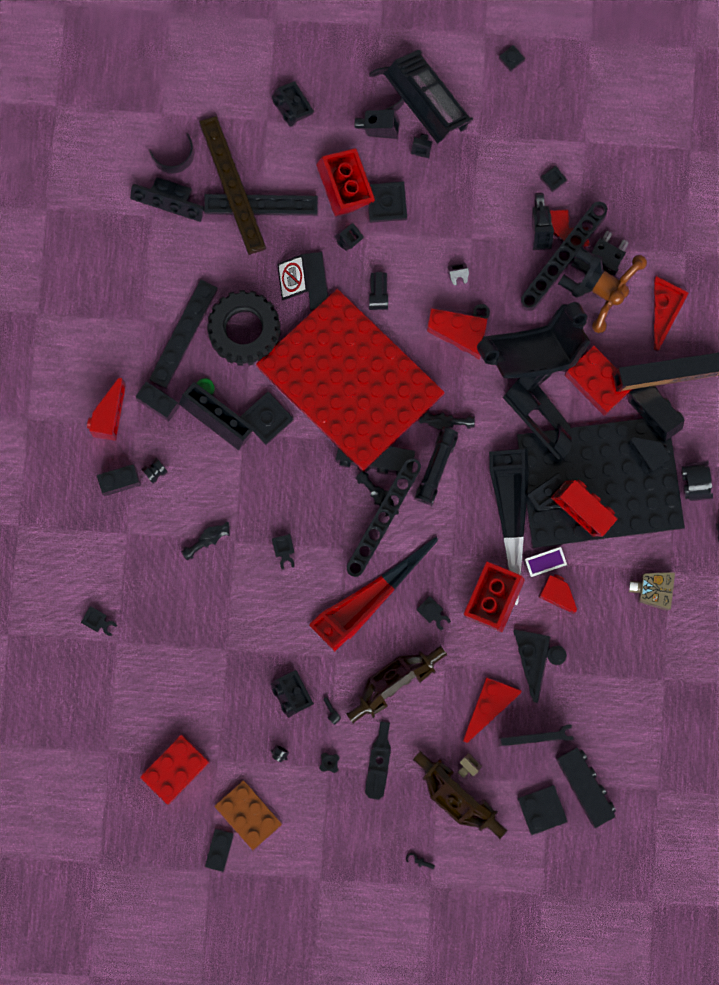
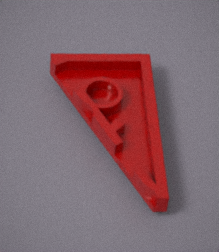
M657 276L654 280V350L658 352L689 293Z
M486 678L463 742L468 743L521 694V690Z

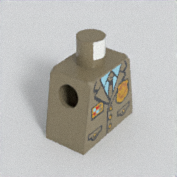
M675 573L642 574L641 582H629L628 591L639 593L638 602L669 611L672 604Z

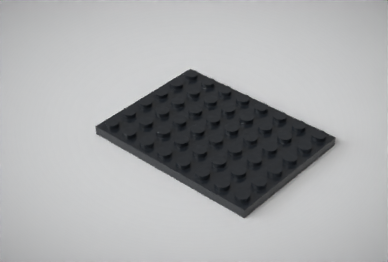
M644 419L570 428L569 435L572 437V445L568 455L563 460L557 459L535 433L517 435L518 449L528 450V493L556 473H559L564 481L580 480L587 486L586 490L590 494H596L601 499L600 503L604 507H610L615 512L614 516L617 518V521L603 537H596L590 535L562 508L537 511L527 497L526 507L532 548L685 529L672 438L664 441ZM557 430L543 431L553 443L556 442L559 435ZM633 437L661 442L663 446L666 445L669 448L672 459L652 473H649L628 442Z

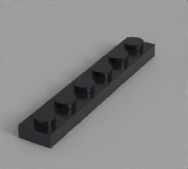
M205 194V214L233 215L226 194ZM247 195L254 215L318 216V196Z
M200 280L149 379L151 382L165 389L168 388L218 291L217 287Z

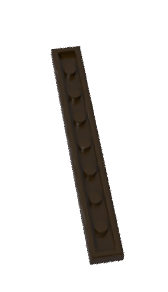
M217 116L199 121L248 255L266 250L264 240Z

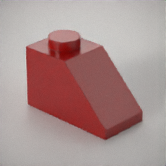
M550 575L539 598L575 614L577 607L568 583L564 582L565 579L559 575Z

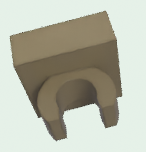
M468 753L460 761L463 767L458 773L463 778L468 773L474 776L482 766Z

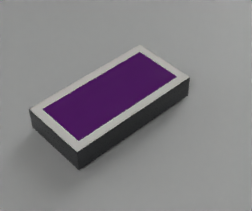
M561 547L524 559L530 578L567 566Z

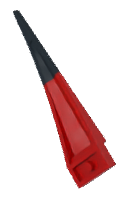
M433 538L415 553L367 586L323 611L309 626L335 652L358 632L438 542V538Z

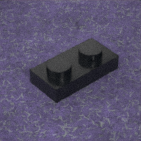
M215 829L205 864L206 868L224 872L234 837L233 833Z

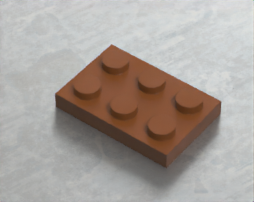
M244 780L214 806L252 851L282 825Z

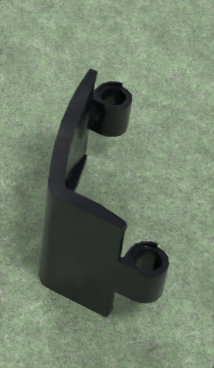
M572 302L568 305L562 304L548 325L526 331L484 336L482 341L477 344V350L484 362L489 365H496L504 378L534 377L570 369L578 363L590 344V340L583 330L587 323V314L579 302Z

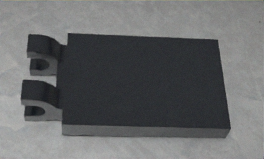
M572 724L562 726L558 732L498 739V744L501 747L554 740L571 741L574 740L573 736H566L565 730L571 729Z

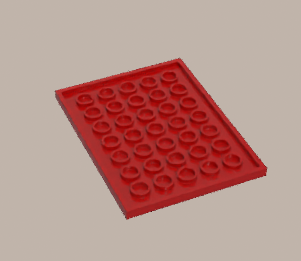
M338 289L283 338L267 356L256 363V367L362 471L370 466L445 394L428 375Z

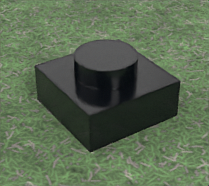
M514 45L499 56V60L510 72L525 61L524 56Z

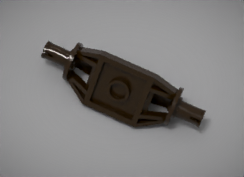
M440 645L428 655H424L419 651V655L398 656L368 678L362 696H358L360 705L346 713L351 722L354 724L365 714H370L373 718L376 717L375 714L388 707L385 699L394 695L398 689L409 684L414 678L421 683L431 673L435 674L434 664L447 656L442 646ZM373 691H374L375 694L373 695V697H372L371 700L369 701V699H370V697H371V695H372V693H373Z
M422 751L414 757L413 761L426 771L422 779H426L430 798L459 825L477 827L480 832L484 828H488L499 839L507 833L508 830L495 819L498 811H494L484 799L478 803L473 796L469 795L457 782L452 780L450 777L454 772L445 766L441 759L433 763ZM433 773L435 774L436 778L438 779V781H439V783H440L438 786H437L436 781H435V779H434ZM476 815L484 820L477 819L471 816Z

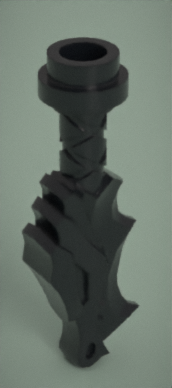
M426 411L420 417L419 423H426L437 430H441L442 427L453 428V425H466L467 429L475 428V416L468 415L466 418H453L452 415H445L444 412L431 415Z
M362 471L355 478L357 483L364 484L371 492L370 496L374 498V504L380 506L388 491H384L380 486L376 487L368 479L369 474ZM389 496L388 503L395 506L392 496Z
M229 522L222 526L218 525L205 529L200 534L197 543L190 548L186 546L183 548L181 553L187 561L189 559L192 560L194 553L201 548H208L211 544L216 545L222 536H230L229 528L231 527Z

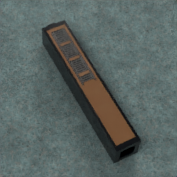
M719 352L620 367L612 373L616 392L719 376Z

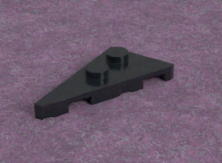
M514 629L513 633L516 637L530 695L534 703H539L551 636Z

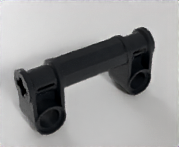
M442 427L414 500L429 506L433 505L438 492L439 482L450 453H453L458 439L457 431Z

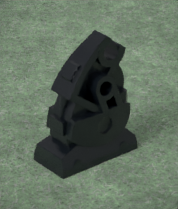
M543 192L535 193L534 207H532L533 250L552 249L554 228L549 207L544 206Z

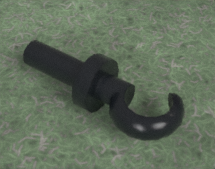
M415 853L407 854L406 862H409L408 857L410 855H414V862L418 864V867L423 865L434 870L435 865L424 861V858L418 859Z

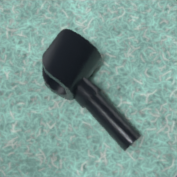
M328 697L323 700L331 712L327 718L336 725L341 717L332 707Z

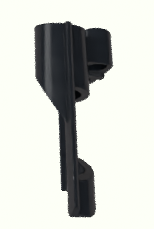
M553 373L519 378L503 396L504 400L557 459L563 460L568 455L572 445V437L569 435L570 425L539 387ZM533 410H539L559 432L555 443L530 418L529 414Z

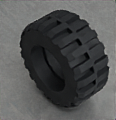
M239 290L240 293L234 294L233 291L228 293L229 296L226 298L224 296L221 297L219 303L214 304L212 307V313H209L208 336L214 350L217 351L221 358H225L227 362L231 364L235 362L239 366H243V364L254 365V362L260 361L263 357L267 356L278 344L281 333L277 310L274 309V305L270 301L268 302L262 294L259 296L254 291L246 293L245 290ZM250 312L260 319L262 332L258 339L249 344H237L228 337L226 325L228 320L235 314Z

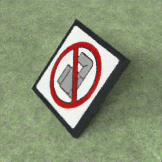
M305 254L277 264L283 301L310 291Z

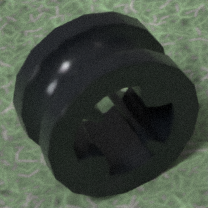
M485 304L475 306L473 316L478 317L477 310L482 311L484 309L486 316L481 315L480 317L489 318L490 309Z

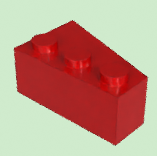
M431 308L427 332L480 360L481 355L477 350V344L485 336L487 319Z

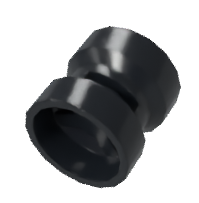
M157 457L152 460L151 465L144 466L141 469L152 484L158 481L160 475L164 476L168 473Z

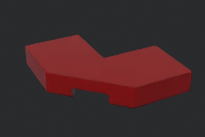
M568 210L550 211L554 235L565 241L574 229L569 228ZM582 227L584 230L588 231V227ZM574 237L570 240L572 245L575 246L581 243L579 238ZM589 240L583 247H589Z

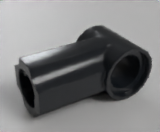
M371 273L369 310H388L387 273Z

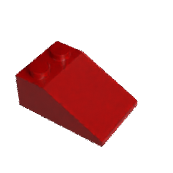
M122 378L116 380L93 411L92 417L88 418L87 428L95 438L114 441L117 439L126 384Z

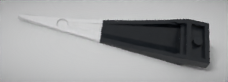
M528 450L490 451L489 471L502 526L509 571L521 575L527 505L526 495L528 493L529 481ZM518 596V598H517V600H516L515 605L518 604L519 596Z

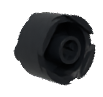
M708 461L685 463V466H682V480L687 481V485H684L685 500L713 499Z

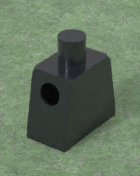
M367 110L365 118H355V129H364L369 137L398 139L400 120L395 110Z

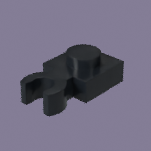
M291 535L272 538L276 558L282 557L280 561L281 569L285 570L284 563L286 561H289L292 568H294V560L289 556L295 554Z
M430 596L416 609L428 623L434 620L437 628L441 631L444 629L440 625L441 620H446L447 623L451 622L447 616L440 614L444 609Z
M91 606L81 621L83 625L96 632H99L102 628L108 636L113 635L108 632V626L113 625L116 628L118 626L113 621L106 622L107 615Z

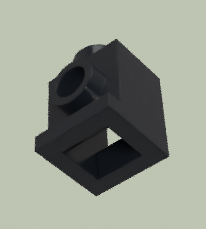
M354 223L344 227L334 236L337 244L345 251L352 249L364 238Z

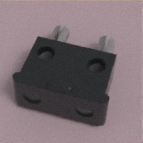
M606 231L603 238H599L591 253L595 256H601L603 270L615 276L626 254L624 251L628 242L625 243L626 240H623L619 248L608 243L612 233Z

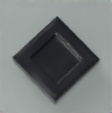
M556 166L540 178L552 193L567 182L565 176Z

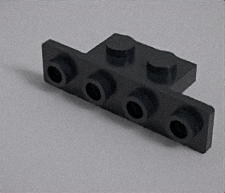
M159 177L156 178L151 189L133 184L131 187V200L201 222L203 218L204 207L188 202L192 194V188Z

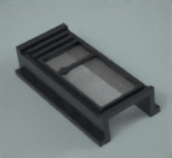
M419 49L396 59L383 74L438 144L451 131L457 128L461 132L466 130L473 118L468 116L426 62Z

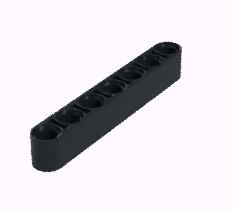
M598 201L592 204L521 297V306L524 310L532 311L539 305L573 261L581 246L583 247L604 221L608 210L605 203ZM601 208L604 214L597 216L593 210ZM584 223H590L592 225V229L586 231L582 228V225ZM574 237L579 238L581 241L577 246L572 245L570 242ZM565 252L569 255V259L561 260L559 254ZM551 267L556 268L558 271L554 276L549 275L547 272ZM543 282L546 285V289L538 290L536 284ZM527 297H532L535 303L531 306L526 305L524 300Z
M409 458L403 464L348 562L347 572L350 576L358 577L365 570L420 472L421 464L417 459ZM410 461H414L418 465V469L415 472L407 470V464ZM401 478L408 481V487L405 489H400L397 485V481ZM391 495H395L399 499V503L395 506L388 503V498ZM381 512H386L389 515V520L385 523L378 519V515ZM377 529L380 532V537L377 539L370 538L369 531ZM362 546L370 548L368 556L360 554L359 549ZM352 563L360 564L361 570L358 573L351 571L350 565Z

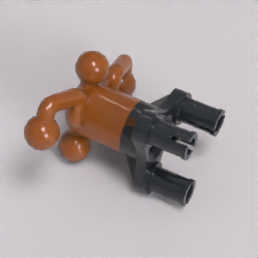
M581 246L575 255L576 258L571 267L585 274L584 279L581 283H577L564 274L558 285L570 291L571 295L575 298L593 292L606 300L598 318L592 323L594 332L603 333L607 328L605 319L612 305L623 303L624 298L629 295V288L626 285L627 281L638 270L646 267L647 259L642 255L635 256L632 260V266L619 280L603 270L601 256H595Z

